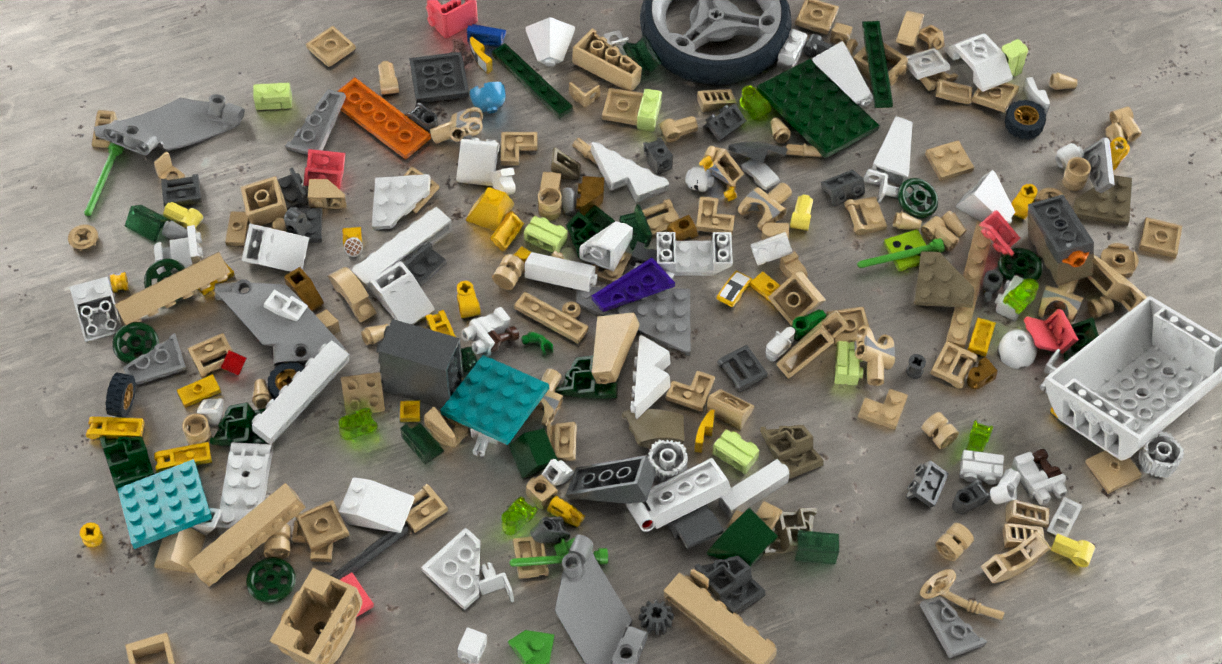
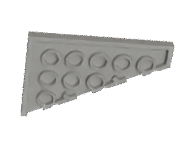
M591 287L589 292L577 289L576 303L580 305L581 309L601 316L634 312L639 322L637 332L646 335V338L664 344L671 349L675 348L684 352L686 356H690V289L670 288L606 312H602L591 300V296L604 287Z

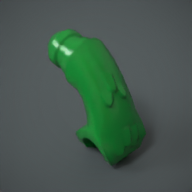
M529 331L527 335L521 337L524 345L539 343L543 356L546 355L545 350H551V353H553V344L543 335Z

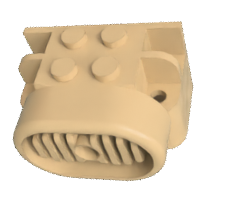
M312 568L301 589L294 594L291 606L283 612L281 622L270 642L277 645L282 653L290 656L292 660L300 664H334L339 659L355 630V618L363 602L358 589Z

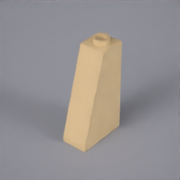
M634 312L597 317L592 375L597 384H608L617 381L639 328V322Z

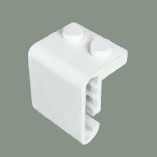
M472 137L461 139L456 182L493 186L490 172L496 171L497 156L500 153L501 145L496 140L486 139V141H479L478 138Z
M195 225L187 226V238L169 240L170 247L162 248L161 242L154 245L155 262L166 258L174 259L187 268L201 261L204 258L202 247L199 245V243H202L200 232H196ZM163 266L158 268L157 272L160 275L162 272H166ZM175 268L171 271L172 274L179 272Z

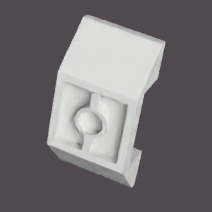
M985 33L944 48V51L953 61L962 58L974 71L973 82L982 92L1013 80L1005 54Z
M657 232L656 234L657 263L664 270L674 273L675 276H713L733 266L731 232H713L712 241H676L675 232Z

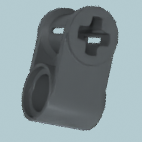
M418 103L415 106L416 108L405 115L430 133L431 128L438 126L437 115L423 104Z
M976 480L957 492L952 503V508L956 513L966 514L976 507L984 505L991 499L990 492L988 493L981 485V480Z
M543 517L530 531L532 538L538 543L558 544L562 542L561 539L567 541L571 536L563 525L564 520L562 517Z

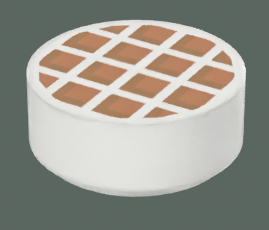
M352 237L346 240L344 250L347 255L355 257L362 252L363 244L358 238Z

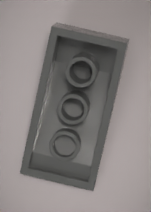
M646 455L576 467L566 497L627 504L647 501L656 472Z

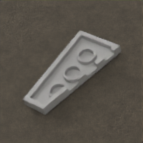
M328 89L316 104L313 113L307 116L304 125L294 133L295 136L291 142H287L285 145L286 149L308 155V149L323 150L346 98L345 93Z

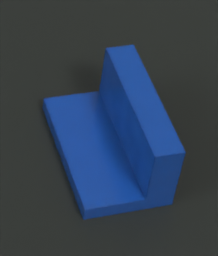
M472 24V26L468 25L467 28L468 42H470L469 38L473 37L481 44L493 47L501 46L506 35V30L475 24Z

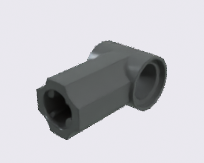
M812 34L807 40L803 52L808 57L813 58L835 45L824 42L823 38L817 34Z

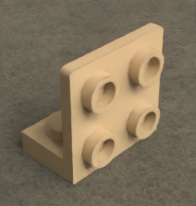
M380 372L341 377L346 416L385 410Z

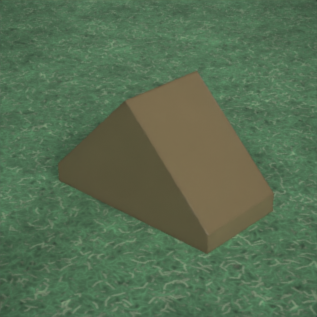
M554 147L552 149L551 172L561 173V179H580L581 164Z

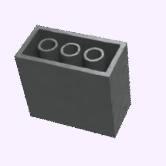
M392 319L390 326H386L384 339L378 343L376 350L379 355L378 363H380L381 383H383L384 392L442 408L462 382L463 367L460 338Z

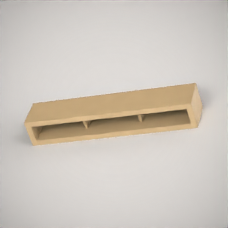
M218 251L119 301L115 306L126 325L131 322H141V317L145 315L151 317L159 313V308L165 306L167 309L176 304L175 300L181 297L183 300L194 295V290L200 288L202 291L211 286L210 282L216 279L220 282L228 278L227 274L230 271Z
M285 483L190 560L189 564L199 579L210 587L225 573L233 569L241 560L249 556L258 546L266 542L269 537L282 529L286 523L298 516L306 506L295 491Z
M679 572L663 590L666 600L747 664H770L776 657V645L771 640L762 638L756 628L751 625L748 627L743 623V619L738 614H732L727 610L723 602L720 600L715 601L711 598V594L705 588L700 589L697 587L694 580L688 575L683 576Z

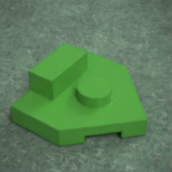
M524 630L509 640L508 644L523 664H550L555 635Z

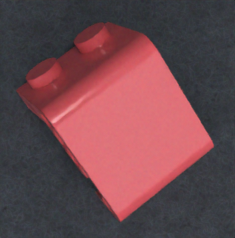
M427 0L428 23L430 26H434L444 38H450L468 28V25L472 26V24L478 22L477 0H465V3L462 5L461 0H451L444 5H441L438 0Z

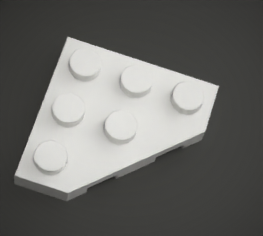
M430 175L375 178L373 230L392 229L403 215L406 216L416 207L415 204L422 198L425 199L430 194Z
M467 528L462 530L421 567L422 572L464 611L479 598L480 540Z

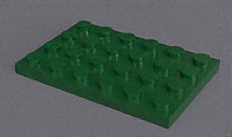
M811 59L757 85L756 91L814 146L825 159L878 131L880 126L823 73Z

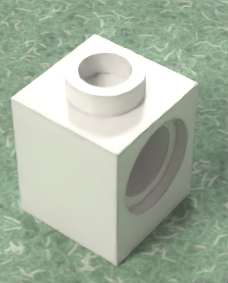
M466 628L457 649L458 658L467 664H478L487 644V635Z

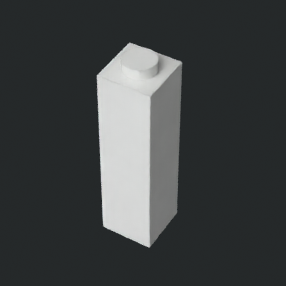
M533 252L525 261V278L587 292L597 282V274H595V266Z
M776 459L732 487V492L719 498V506L731 519L736 510L740 512L745 511L787 484L790 474L788 467Z

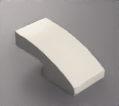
M1033 77L1026 78L1023 87L1026 97L1029 101L1039 104L1047 115L1050 101L1046 91H1038Z
M750 159L741 165L742 171L753 177L754 183L764 190H768L780 182L777 175L764 162Z
M274 289L263 307L282 317L298 321L308 305L293 296L288 298Z
M1064 497L1047 532L1055 536L1060 534L1067 537L1083 506Z

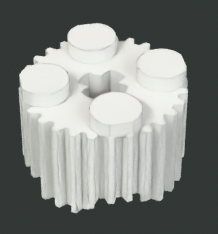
M1161 431V433L1141 448L1138 455L1139 464H1141L1140 469L1144 473H1151V476L1168 478L1179 466L1184 455V449H1182L1180 443H1177V440H1174L1171 433L1167 434V432L1163 433Z
M659 439L658 442L655 441V445L652 444V448L648 453V459L656 472L655 481L658 480V483H662L687 470L688 457L686 447L683 444L681 445L680 441L673 442L671 440L669 442L667 440L665 442Z

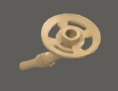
M946 569L933 575L920 590V595L924 599H931L940 595L967 609V612L971 610V613L976 612L977 615L981 613L1003 620L1005 612L983 606L980 602L977 604V601H967L950 592L949 588L956 579V573L952 569ZM933 587L931 593L927 594L928 590Z

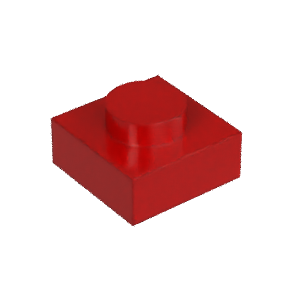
M228 350L221 368L239 376L247 357Z

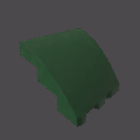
M596 205L585 216L578 212L566 224L579 259L580 246L615 222L613 218Z
M594 355L576 357L572 367L565 374V380L560 387L556 388V392L560 395L576 398H617L619 376L616 382L597 384L592 375Z
M248 402L230 405L225 412L224 418L218 424L219 429L214 438H210V444L231 447L232 442L268 444L252 430V420L257 414H262L266 408L253 410Z
M105 436L99 437L116 491L120 487L154 475L143 437L129 438L119 436L118 439H107Z
M749 507L715 541L706 554L722 560L739 556L752 567L763 557V551L778 536Z

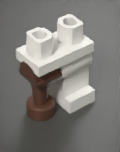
M499 307L490 315L472 319L469 326L463 329L461 337L464 341H474L471 347L476 355L483 353L485 356H490L491 352L498 351L501 343L507 340L509 342L518 340L519 332L515 326L508 327L511 318L502 307Z
M1040 449L1033 454L1030 451L1016 456L1011 466L1013 470L1020 473V482L1028 492L1030 499L1035 498L1040 505L1050 501V492H1053L1058 499L1065 497L1067 494V488L1064 484L1066 476L1064 473L1062 474L1059 467H1052L1048 462L1049 455L1046 449ZM1040 463L1042 468L1041 471H1039L1036 464Z

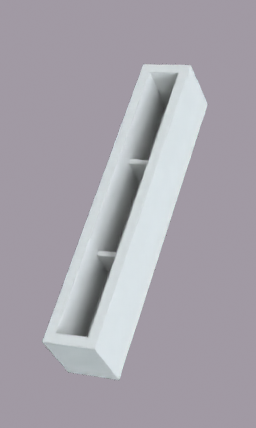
M435 207L426 212L418 221H414L406 230L399 232L391 241L384 243L379 250L371 253L364 261L356 264L351 271L359 279L367 293H370V280L400 261L404 264L407 258L412 257L427 242L434 245L452 231L451 219L439 208Z
M332 340L328 344H323L318 351L319 354L315 358L311 357L305 364L303 371H298L293 376L292 382L280 390L279 396L275 400L272 399L265 407L266 410L262 414H257L252 420V430L268 444L272 445L349 362V354Z

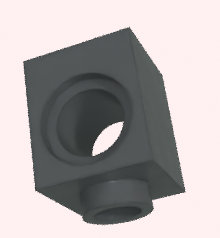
M664 143L648 150V164L656 175H660L672 169L673 155Z

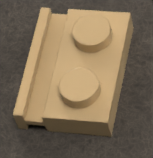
M575 422L558 423L554 426L547 425V435L558 461L576 460L577 425Z
M532 537L513 538L515 558L546 556L544 543H538ZM547 564L517 567L519 579L539 577V575L548 576L549 574Z

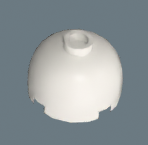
M1013 330L1007 332L1002 337L998 346V352L1004 364L1019 369V367H1028L1034 362L1037 347L1030 333L1024 330Z

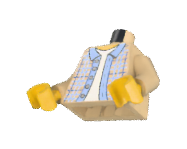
M714 146L708 147L699 165H703L704 171L709 169L716 178L727 184L728 190L723 193L725 198L727 197L728 202L737 198L735 192L737 180L744 173L726 149Z

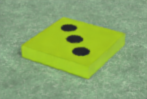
M918 229L884 239L883 242L889 254L926 245ZM921 254L894 260L893 262L897 270L901 272L919 266Z

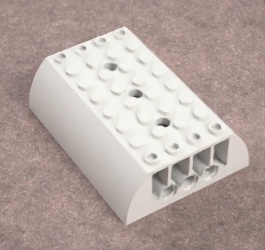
M1149 296L1045 378L1048 398L1060 421L1119 460H1126L1222 382V338Z

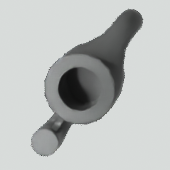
M998 268L985 273L983 279V289L986 292L984 294L985 302H989L992 294L1001 288L1003 276Z

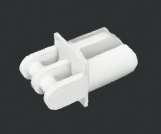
M787 327L782 333L776 331L775 337L766 345L765 354L769 361H776L791 349L795 334L793 327Z

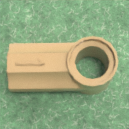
M388 61L381 62L378 65L381 95L399 93L393 63Z
M1127 106L1110 112L1111 123H1118L1119 126H1122L1124 137L1127 141H1135L1141 136L1142 132L1133 120L1134 116L1130 107Z
M693 116L676 121L669 118L662 121L659 125L665 140L669 143L677 141L682 135L698 131L697 121Z
M934 216L921 227V232L927 239L941 238L947 251L953 250L959 243V238L946 228L944 221L938 216Z

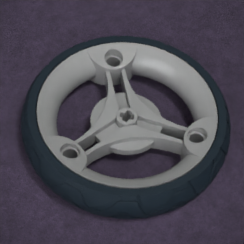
M643 0L640 11V26L644 42L657 61L670 72L679 75V77L709 85L738 83L753 78L765 71L768 66H771L778 59V53L785 44L792 26L791 11L787 0H755L764 12L761 17L740 12L733 3L727 0H697V4L690 13L691 28L684 35L670 33L666 25V12L673 0ZM735 35L758 38V41L751 47L734 54L708 55L696 52L699 47L710 41H725Z

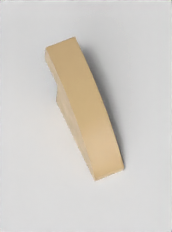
M907 10L896 43L915 48L925 14Z
M1094 255L1092 262L1093 275L1087 276V278L1106 297L1121 302L1129 312L1147 298L1130 281Z
M834 310L798 341L776 365L789 379L834 343L833 338L849 327L848 323L837 310Z

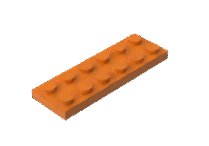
M354 77L338 90V92L345 93L346 95L341 111L405 160L431 139L430 133Z

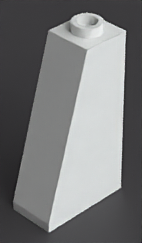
M843 41L812 58L815 65L857 105L861 107L871 103L873 94Z
M896 116L873 163L872 170L888 174V181L901 185L908 179L913 122Z

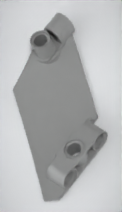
M219 94L211 95L209 102L178 98L147 113L121 121L114 120L110 124L95 126L94 131L95 136L139 154L148 155L155 147L170 151L207 140L233 129L242 121L245 109L232 103L225 104V97Z
M246 279L233 283H215V299L223 300L262 345L273 346L274 366H280V364L288 362L305 366L311 357L315 358L319 354L318 351L325 343L328 344L331 340L343 350H346L308 307L298 321L287 319L263 307L274 289L288 298L293 296L303 302L287 285L250 283ZM243 288H249L246 293H241L240 291ZM300 351H306L303 357H298L297 354Z
M576 535L568 554L562 559L563 574L555 612L585 664H637L647 641L648 632L631 626L633 622L631 616L592 553L593 542L586 536ZM576 564V567L568 568L569 565ZM627 653L632 655L630 658L627 659L622 658V656Z

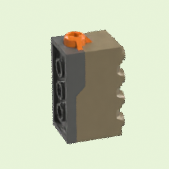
M1062 194L1028 204V238L1036 246L1039 256L1044 259V264L1047 269H1050L1056 284L1060 285L1093 275L1094 241L1065 196Z

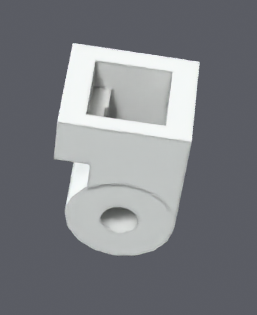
M513 167L490 172L494 189L505 192L507 195L515 193V183L512 179V175H514Z
M553 459L546 466L542 475L553 486L566 483L574 472L563 460L557 461Z

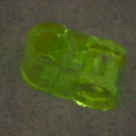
M745 86L742 89L740 105L753 120H758L771 112L770 103L755 87Z
M1031 278L1023 280L1004 297L1003 303L1010 305L1016 314H1020L1034 301L1038 291V283Z
M363 408L341 417L338 422L340 437L344 440H352L374 432L378 428V424L371 416V409Z
M974 420L966 450L984 452L994 426H986Z
M520 496L503 512L501 517L502 531L507 535L516 534L526 523L534 518L538 508L532 507L525 501L523 496ZM513 521L514 523L508 524L506 522Z

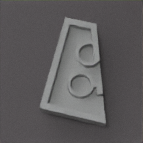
M1103 137L1084 149V156L1082 157L1091 165L1089 177L1095 190L1099 193H1103L1115 186L1110 140Z
M175 333L162 344L156 345L147 354H142L123 367L125 374L134 376L136 385L187 370Z
M940 595L921 602L920 607L949 658L983 647L987 643L983 637L979 638L972 631L973 628L968 623L965 624L957 616V612Z

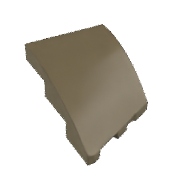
M647 409L636 419L635 413H631V410H625L622 413V418L627 419L630 424L629 430L635 436L639 446L651 449L652 444L655 445V441L658 442L659 439L661 441L668 440L669 442L671 440L673 442L680 441L682 445L685 440L683 414L659 409Z
M804 425L779 426V429H766V426L760 427L761 435L774 459H778L781 464H785L788 467L789 479L824 466V460L813 448V435Z
M799 508L798 511L782 512L772 529L778 538L763 551V556L784 554L807 547L810 542V533L813 530V521L817 508Z

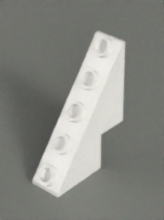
M592 142L590 151L610 191L627 185L635 203L667 192L669 182L666 178L659 177L649 169L636 165L634 161L621 157L619 153L606 149L601 143Z
M642 335L639 336V342L635 343V352L638 353V356L634 357V367L637 368V371H633V383H636V386H632V398L635 399L631 401V413H635L636 419L670 388L669 374L663 371L670 365L669 351Z

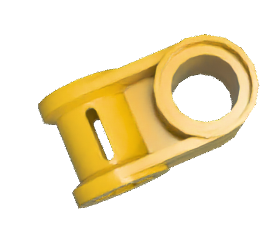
M1117 137L1110 143L1113 171L1130 152V146L1123 137ZM1118 145L1124 146V148H1123V149L1117 148V146H1118Z
M1033 184L1023 185L1011 203L1015 211L1014 215L1024 220L1028 216V204L1035 202L1038 192Z
M469 281L459 282L457 284V301L461 318L481 315L479 301L476 298L473 284Z

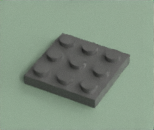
M462 51L409 58L416 104L469 97Z

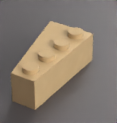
M593 28L573 47V64L627 91H633L640 84L642 67L627 55L623 56L616 46L612 47L608 44L607 39L603 36H598L597 31Z

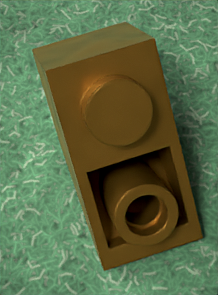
M582 176V183H578V194H581V197L577 198L576 209H580V213L583 216L594 205L598 207L603 203L604 177Z
M301 267L284 276L286 285L308 305L311 311L324 304L312 280Z

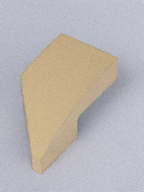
M944 71L919 80L928 91L936 89L939 79L953 82L957 79L958 75L956 73L950 75Z

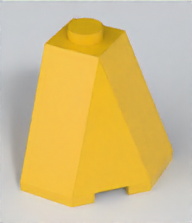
M488 187L472 206L466 221L496 231L508 212H511L514 202L505 192Z

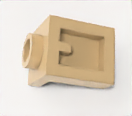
M836 22L835 27L831 31L830 42L838 44L843 41L846 45L853 27Z
M933 25L920 29L918 38L927 42L928 50L932 48L938 50L945 46L942 30Z

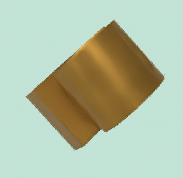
M690 215L672 222L666 228L667 232H675L676 241H684L688 237L693 239L698 236L696 226Z
M984 357L979 361L978 367L970 369L967 384L973 389H979L995 380L998 370Z

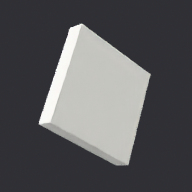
M935 48L906 56L908 58V69L917 80L950 70V64Z

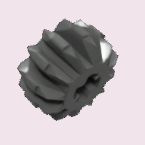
M657 599L654 600L653 604L647 601L646 606L641 607L639 620L642 621V628L647 627L648 634L652 630L655 631L656 635L659 634V630L666 633L667 627H672L674 614L671 613L672 607L666 606L665 600L661 604L658 603Z

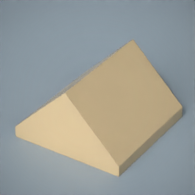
M720 389L709 395L706 413L711 409L715 410V418L741 430L755 406Z
M188 528L163 538L154 567L195 574L189 561L202 551L205 535L192 528Z

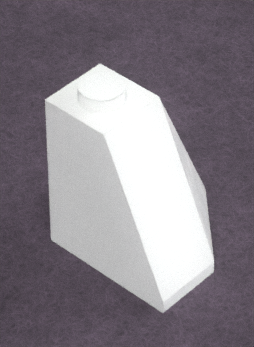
M549 17L526 27L528 38L538 62L548 67H553L557 63L563 62L575 31L574 26Z
M993 170L984 175L978 181V184L969 190L956 205L959 210L981 222L997 210L1010 224L1012 222L1011 217L1015 213Z
M613 222L580 246V259L614 272L632 240L633 227L625 223Z

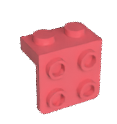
M995 210L979 224L982 228L981 233L987 239L990 238L994 242L992 246L998 253L1001 252L1004 255L1013 256L1015 253L1010 247L1021 238L1003 216Z
M1057 309L1045 321L1028 316L1024 318L1026 329L1032 335L1034 344L1039 349L1052 352L1060 349V353L1063 354L1079 340L1063 310Z

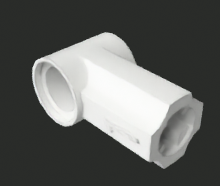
M1012 468L1005 470L998 486L991 488L990 496L994 504H1002L1017 498L1016 488L1021 478L1018 471Z

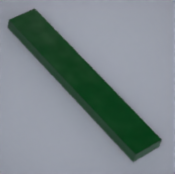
M862 21L874 107L892 108L893 99L880 21Z
M506 43L492 51V56L559 119L573 110V105Z

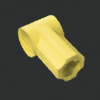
M803 194L798 196L795 212L792 213L790 228L808 231L813 199L809 195Z
M168 202L163 212L164 217L185 228L195 225L196 228L203 220V215L194 208L188 210L173 202Z
M1057 534L1050 551L1070 558L1072 563L1079 567H1088L1095 546L1085 540L1077 542Z

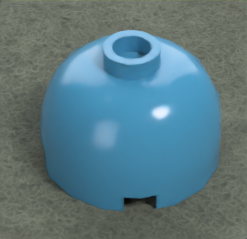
M501 82L484 83V87L479 89L476 86L469 92L473 105L488 114L497 112V109L504 104L506 99L505 87Z

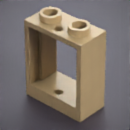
M883 42L886 60L895 65L888 72L890 85L892 86L900 75L906 73L908 58ZM864 46L853 59L862 76L870 80Z
M167 632L125 645L129 664H136L135 659L166 650L169 664H176Z

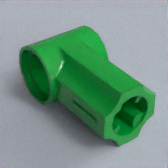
M818 309L805 317H796L792 323V327L795 329L794 340L800 341L827 317L825 312Z

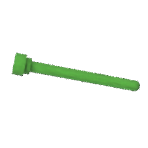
M110 142L108 147L109 156L84 211L85 216H91L116 157L121 155L124 147Z
M941 238L934 239L929 245L859 261L857 266L865 268L919 255L921 252L944 253V243Z
M598 548L597 551H594V557L599 565L608 564L607 548ZM565 555L514 558L510 560L509 564L512 567L560 564Z

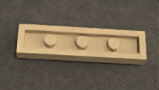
M524 292L514 304L515 310L577 344L588 332L589 326L527 292Z

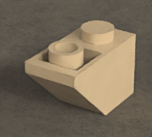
M309 179L308 202L310 208H347L345 194L328 179Z

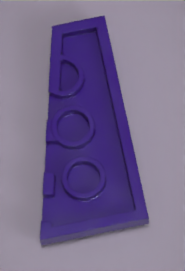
M650 258L593 294L591 300L602 312H606L675 287V282L653 258Z

